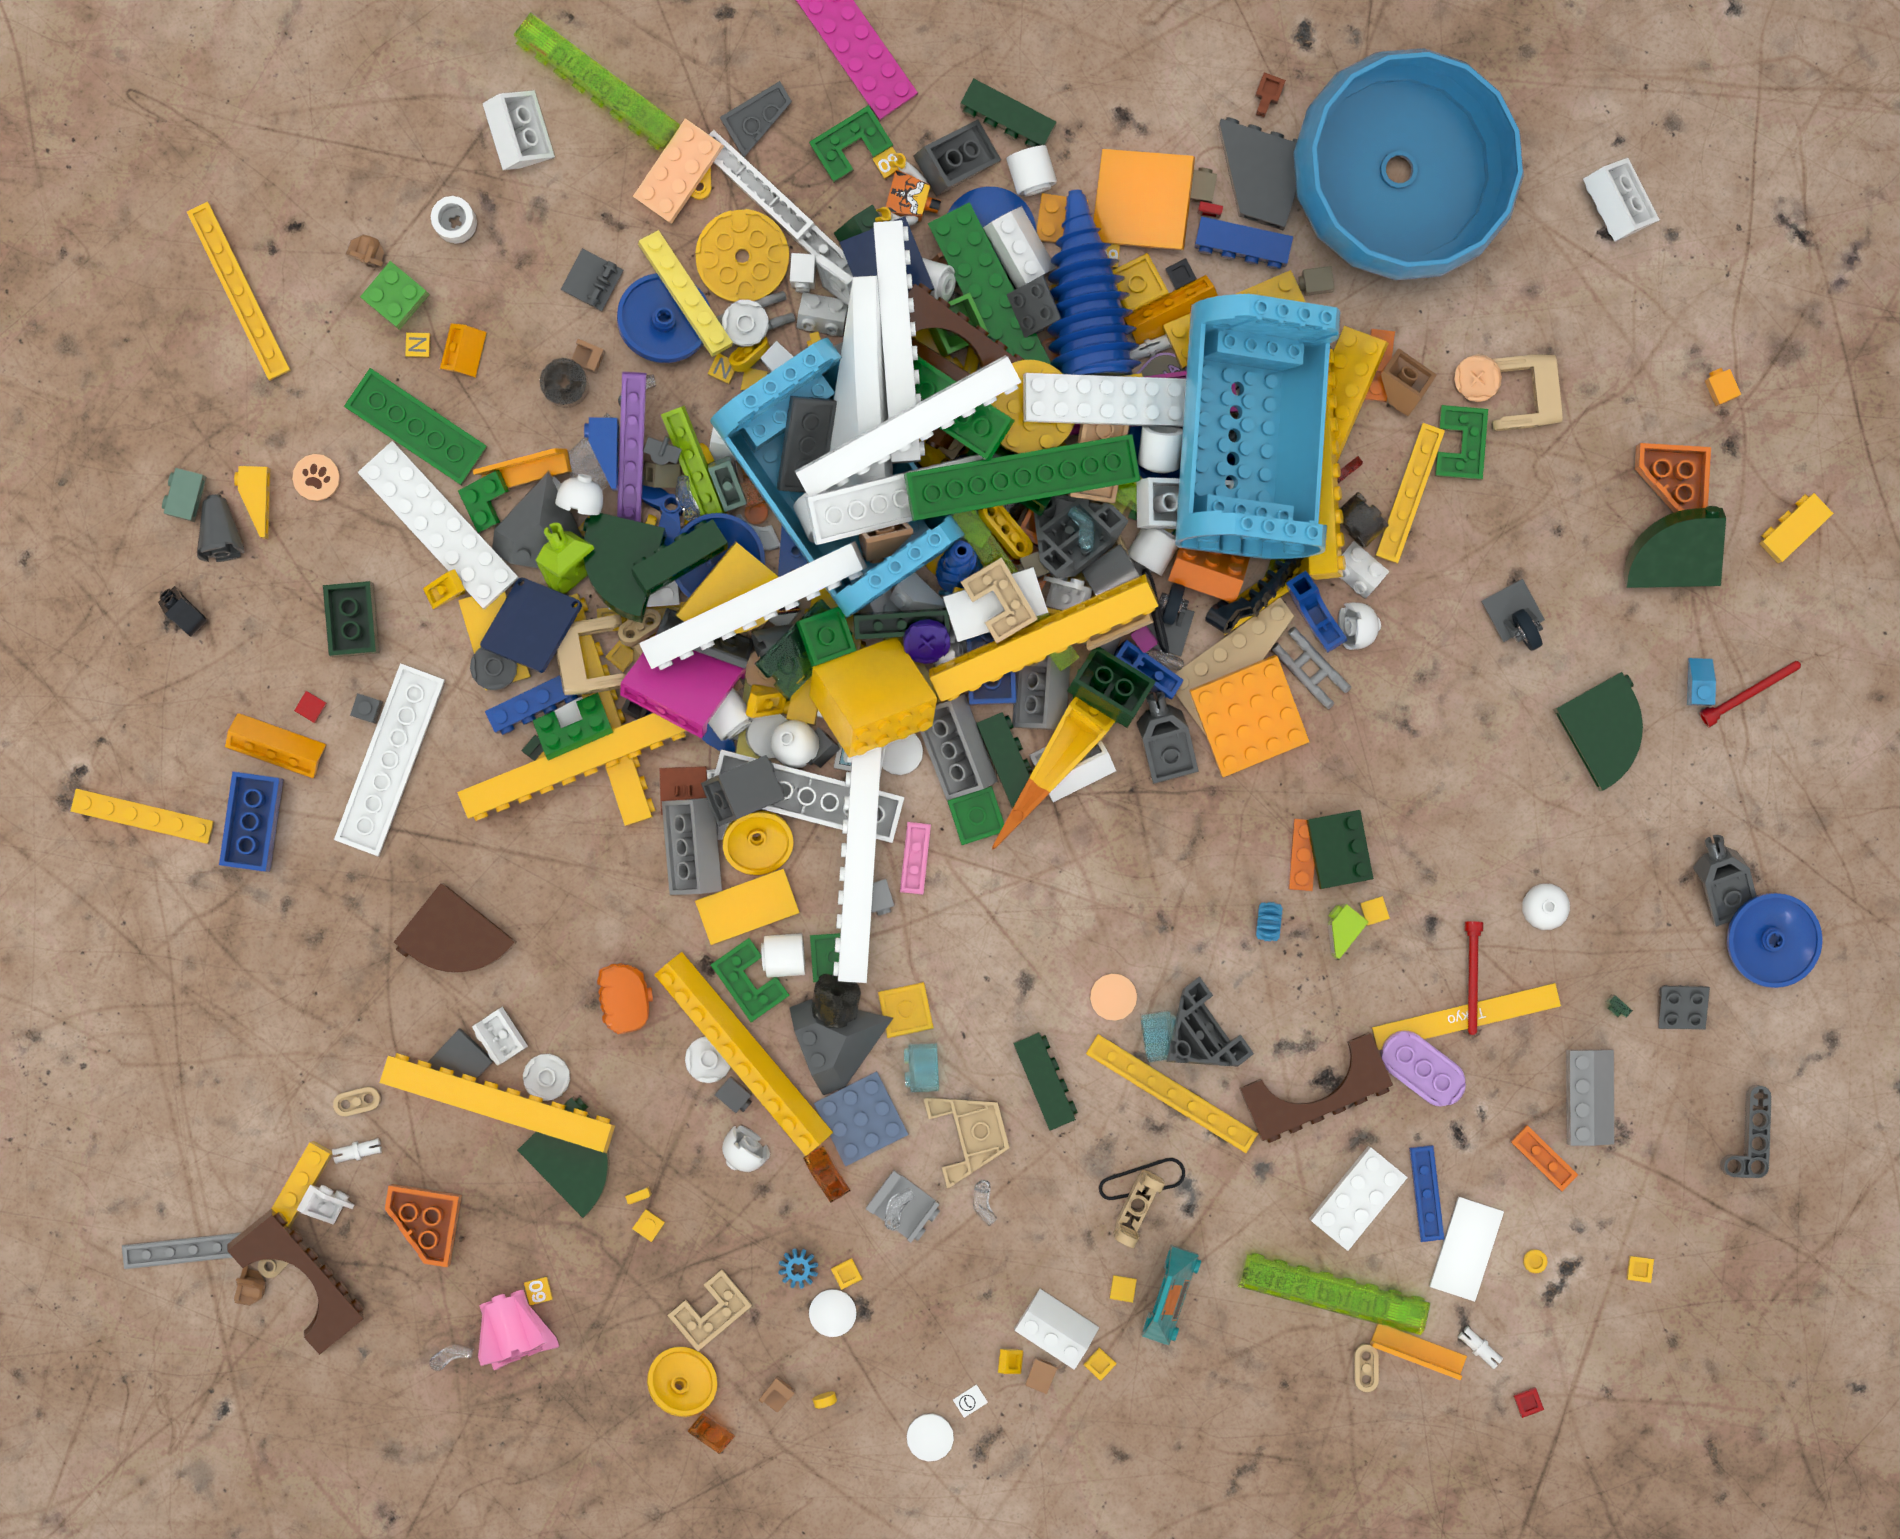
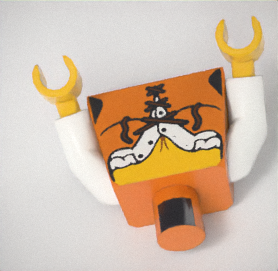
M894 153L893 156L897 158V163L889 161V166L892 168L898 167L899 170H895L886 207L876 209V211L882 214V217L875 218V221H894L905 216L909 226L916 222L922 221L924 210L938 214L941 200L928 197L930 185L925 177L906 161L902 153Z

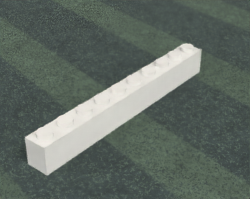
M902 220L874 222L888 419L921 402V394H916L915 384H920L919 369L914 370L913 360H918L917 346H912L911 336H916L915 322H910V313L914 312L913 298H908V289L912 288V276L906 272V265L911 264L910 250H905L904 241H909L908 226H903ZM919 439L911 442L913 446L901 453L897 450L891 453L892 464L921 462V456H925L924 441L919 442Z
M1005 355L795 470V473L808 496L828 492L827 489L833 485L840 487L849 482V476L855 473L858 476L870 470L869 466L875 462L882 464L891 459V453L897 450L900 453L908 450L913 446L911 442L919 438L921 441L928 439L934 435L933 430L939 427L942 430L948 428L955 423L953 419L961 415L963 418L970 416L976 412L975 407L982 403L984 406H987L997 400V395L1003 392L1007 395L1017 390V384L1021 383V380L1008 356Z
M854 541L639 644L651 669L658 666L662 670L673 665L671 660L676 657H680L683 660L694 655L693 649L701 647L702 650H705L715 645L713 640L722 637L724 641L736 635L734 630L743 627L745 631L756 626L755 620L764 617L766 621L777 616L776 610L785 607L787 611L798 606L797 600L806 597L807 601L821 595L819 590L825 587L830 591L842 585L840 580L849 577L851 581L862 576L861 570L867 568V565Z
M882 747L869 750L863 755H856L851 758L847 756V762L851 763V772H846L845 786H850L849 796H845L844 810H848V820L843 819L842 830L843 834H847L846 843H842L841 857H845V867H840L839 881H844L843 891L839 890L838 905H842V914H837L836 928L841 929L840 938L835 940V952H839V962H834L833 976H838V981L867 983Z

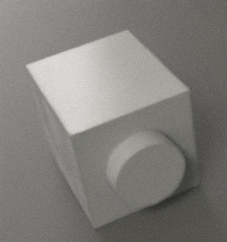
M886 879L873 883L871 912H877V915L880 916L891 912L890 907L895 906Z

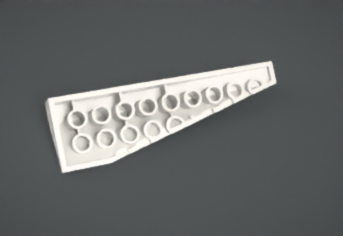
M877 276L853 277L841 350L842 358L839 363L834 395L837 406L830 451L888 420ZM892 458L882 464L875 462L869 466L870 470L860 476L855 473L848 477L849 482L840 487L833 485L829 489L836 490L892 476Z

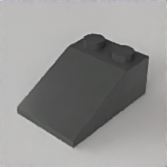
M979 120L924 146L913 155L936 197L1001 161Z

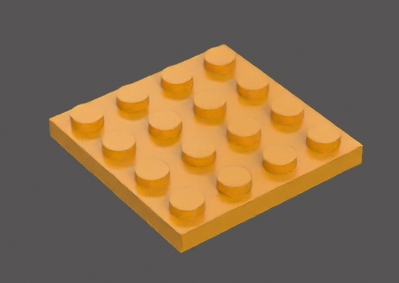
M1277 655L1189 690L1222 777L1236 773L1309 742Z

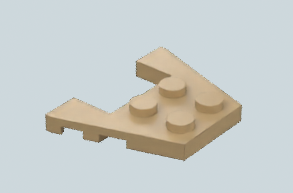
M924 1098L929 1119L953 1114L965 1161L942 1167L947 1188L952 1187L1010 1148L998 1102Z

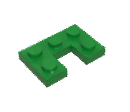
M869 105L809 142L833 183L854 171L842 150L862 139L873 158L893 147V143Z
M1441 405L1439 429L1462 431L1460 454L1437 452L1435 476L1483 479L1488 409Z
M598 692L576 701L582 720L561 728L554 711L532 720L547 760L614 733Z
M748 938L712 963L711 966L749 1021L753 1022L790 995L777 977L756 989L744 970L761 959L762 955L751 939Z

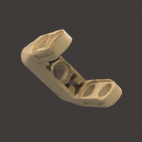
M1525 355L1492 359L1500 368V372L1531 369L1536 412L1535 414L1505 416L1500 420L1492 421L1493 431L1533 428L1562 422V404L1555 355Z
M620 615L573 622L556 651L564 695L592 694L621 688V682L626 676L623 673L591 679L586 678L579 636L609 632L622 625Z
M1143 1170L1138 1175L1116 1220L1113 1231L1114 1238L1128 1247H1135L1139 1239L1137 1231L1156 1192L1161 1194L1165 1186L1164 1179L1155 1173ZM1144 1185L1147 1186L1145 1193L1146 1195H1148V1197L1140 1193L1143 1192ZM1142 1199L1144 1201L1142 1208L1136 1210L1131 1207L1133 1200ZM1127 1211L1134 1215L1130 1221L1133 1226L1132 1228L1122 1225L1123 1222L1127 1223L1130 1218Z

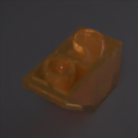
M824 1146L803 1157L813 1178L830 1203L851 1191Z

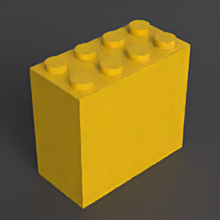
M897 637L889 638L819 664L812 669L809 696L849 758L863 755L869 750L884 747L890 742L905 739L911 734L926 731L933 726L937 697L909 654H906L903 645Z

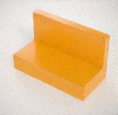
M451 323L440 369L476 378L487 332L467 325Z

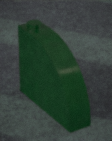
M1708 506L1706 508L1681 510L1669 514L1650 525L1637 538L1628 553L1623 574L1626 587L1721 586L1726 516L1723 508Z
M603 513L590 515V518L587 517L585 519L583 531L586 532L584 540L594 546V550L583 558L590 583L599 598L611 610L629 620L642 623L650 596L646 597L632 575L631 567L634 566L633 563L641 557H650L658 547L665 544L666 530L663 527Z
M1623 672L1617 673L1553 709L1599 791L1609 788L1623 777L1633 764L1641 745L1643 733L1641 709L1632 690L1634 684L1627 674L1624 675Z
M573 1096L564 1104L566 1105L564 1110L573 1112L574 1108L588 1112L586 1109L589 1106L580 1097L576 1099ZM588 1112L587 1117L594 1119V1117ZM535 1132L517 1150L582 1218L592 1210L600 1199L609 1175V1150L607 1153L600 1152L539 1132Z

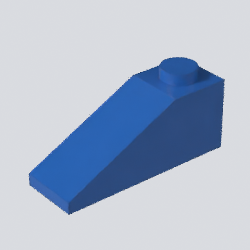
M589 417V423L584 425V437L588 438L611 489L618 491L619 420L618 418Z
M1128 640L1118 646L1114 653L1115 657L1155 680L1156 682L1151 691L1155 693L1164 692L1166 698L1173 699L1184 681L1151 656L1143 653L1141 649Z

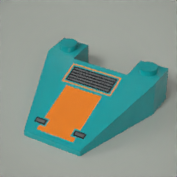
M1170 1245L1164 1264L1166 1272L1152 1313L1148 1312L1141 1333L1142 1337L1166 1345H1170L1171 1340H1176L1179 1331L1176 1324L1192 1275L1193 1273L1197 1274L1200 1268L1201 1260L1198 1259V1253Z

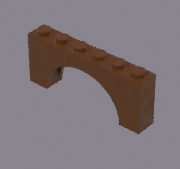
M912 284V288L908 289V298H913L914 312L910 313V322H915L916 332L926 328H938L956 334L972 348L977 356L980 368L1005 355L1008 356L1011 364L1025 360L1016 353L1014 356L1006 351L1008 347L996 339L993 342L987 337L989 333L982 327L977 325L974 328L968 323L970 319L959 311L956 314L950 310L949 307L951 305L941 297L937 300L931 296L930 293L932 291L924 284Z
M1368 1032L1347 1041L1350 1050V1064L1347 1074L1341 1084L1322 1099L1309 1103L1284 1101L1272 1094L1262 1079L1240 1087L1239 1089L1261 1140H1267L1268 1143L1280 1139V1134L1288 1130L1290 1134L1303 1129L1302 1124L1309 1121L1311 1124L1318 1123L1325 1119L1323 1116L1330 1112L1333 1115L1339 1114L1346 1110V1105L1354 1102V1105L1357 1106L1368 1101L1367 1096L1374 1093L1376 1096H1380L1389 1092L1388 1087L1393 1086V1083L1372 1034Z
M270 1209L228 1243L227 1251L242 1268L256 1261L274 1259L294 1265L310 1279L318 1296V1308L314 1319L304 1330V1338L320 1355L364 1319V1308L356 1298L352 1300L347 1294L349 1291L341 1281L337 1283L332 1277L334 1274L326 1264L322 1266L319 1263L316 1252L311 1247L306 1248L304 1246L301 1235L295 1229L293 1231L289 1229L286 1225L288 1223L286 1218L280 1212L276 1214L273 1209Z

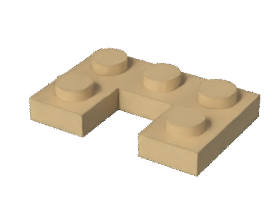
M1002 557L960 581L972 602L994 591L1003 606V612L984 622L996 643L1038 620Z
M723 1269L704 1284L718 1301V1304L701 1317L687 1300L683 1301L667 1315L697 1351L702 1349L752 1306L750 1301Z

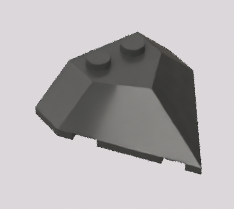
M549 470L494 529L492 549L498 556L511 564L539 568L536 558L542 547L548 542L544 529L546 527L549 528L552 534L549 527L551 523H560L563 531H571L580 538H585L581 535L571 511L555 504L558 490L552 481L553 478Z
M1068 495L1053 496L1041 517L1034 513L1040 563L1055 578L1076 576L1113 547L1127 525L1128 519L1112 504L1104 503L1101 505L1091 503L1088 499L1070 497Z
M1200 976L1182 990L1166 1062L1238 1067L1254 1053L1241 1035L1229 1040L1204 1003L1213 994Z
M814 999L789 1007L794 1032L811 1076L823 1095L846 1087L893 1020V1017Z

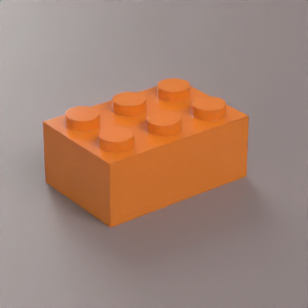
M1178 548L1168 581L1232 603L1237 600L1250 557Z

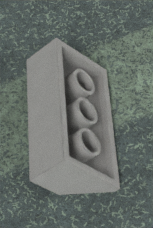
M1072 645L1068 646L1061 653L1054 652L1049 654L1041 662L1025 666L1022 670L1016 672V704H1014L1012 722L1015 728L1056 729L1067 709Z
M965 693L954 700L936 703L933 726L921 732L946 800L985 789L998 782Z
M695 798L662 801L670 895L703 894L722 891L716 818L708 799Z
M1566 1050L1567 1144L1570 1146L1614 1144V1050Z

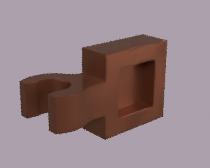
M1265 72L1263 73L1255 95L1262 98L1256 115L1264 118L1270 102L1278 103L1286 80Z

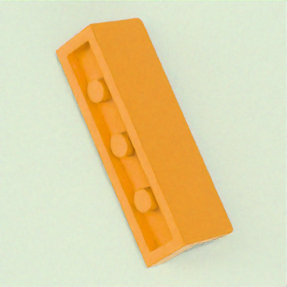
M1204 275L1169 293L1168 296L1124 318L1126 325L1137 328L1136 331L1132 332L1135 343L1140 345L1146 339L1153 340L1165 335L1162 326L1190 314L1191 306L1194 303L1216 297L1218 294L1207 275Z
M553 448L474 469L473 475H481L483 478L494 471L500 470L507 487L512 488L539 481L548 470L552 477L572 472L567 449Z
M240 713L236 715L227 732L225 744L226 748L314 778L317 773L319 759L326 746L322 742Z
M1377 1322L1370 1341V1345L1376 1349L1455 1379L1461 1380L1462 1378L1461 1371L1467 1358L1464 1354Z

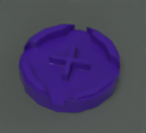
M930 619L920 620L911 624L903 637L906 654L908 653L915 662L923 664L939 661V658L948 653L951 646L950 634L946 627L940 622Z

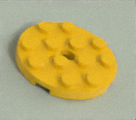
M750 209L730 210L718 215L703 229L696 245V266L703 283L713 294L732 303L739 300L757 301L772 294L784 280L789 266V248L780 227L768 216ZM741 250L749 253L748 261L744 263L736 260V254Z
M1022 360L1012 363L1021 380V383L1017 384L1018 389L1007 395L1005 392L997 395V400L991 403V405L1015 420L1000 446L1015 454L1059 446L1070 434L1074 423L1024 422L1023 374L1062 373L1052 365L1038 360Z

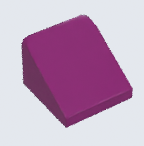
M1147 626L1131 634L1132 639L1143 653H1146L1158 644V640Z

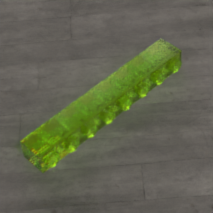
M531 12L513 34L517 40L515 44L525 52L528 50L536 54L534 58L544 66L548 63L554 68L553 72L562 80L567 77L573 82L571 86L581 94L587 92L592 96L590 100L600 108L603 105L611 110L609 114L618 122H621L623 119L629 124L627 128L637 136L643 134L648 138L646 142L654 149L658 150L660 147L664 150L680 127L679 123Z
M1257 1253L1247 1254L1243 1261L1238 1287L1421 1335L1425 1330L1431 1303L1426 1302L1420 1296H1411L1410 1298L1403 1296L1397 1290L1384 1291L1374 1284L1361 1285L1351 1278L1344 1277L1339 1279L1333 1277V1274L1329 1272H1312L1309 1267L1302 1265L1293 1267L1287 1265L1286 1261L1279 1259L1274 1261L1267 1260L1263 1255Z

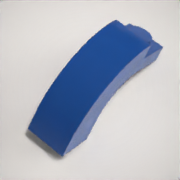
M1306 570L1286 583L1300 614L1327 653L1347 641V637L1328 611L1320 596L1318 587Z

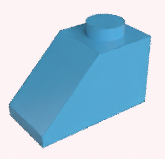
M1688 658L1687 705H1715L1716 678L1713 659Z

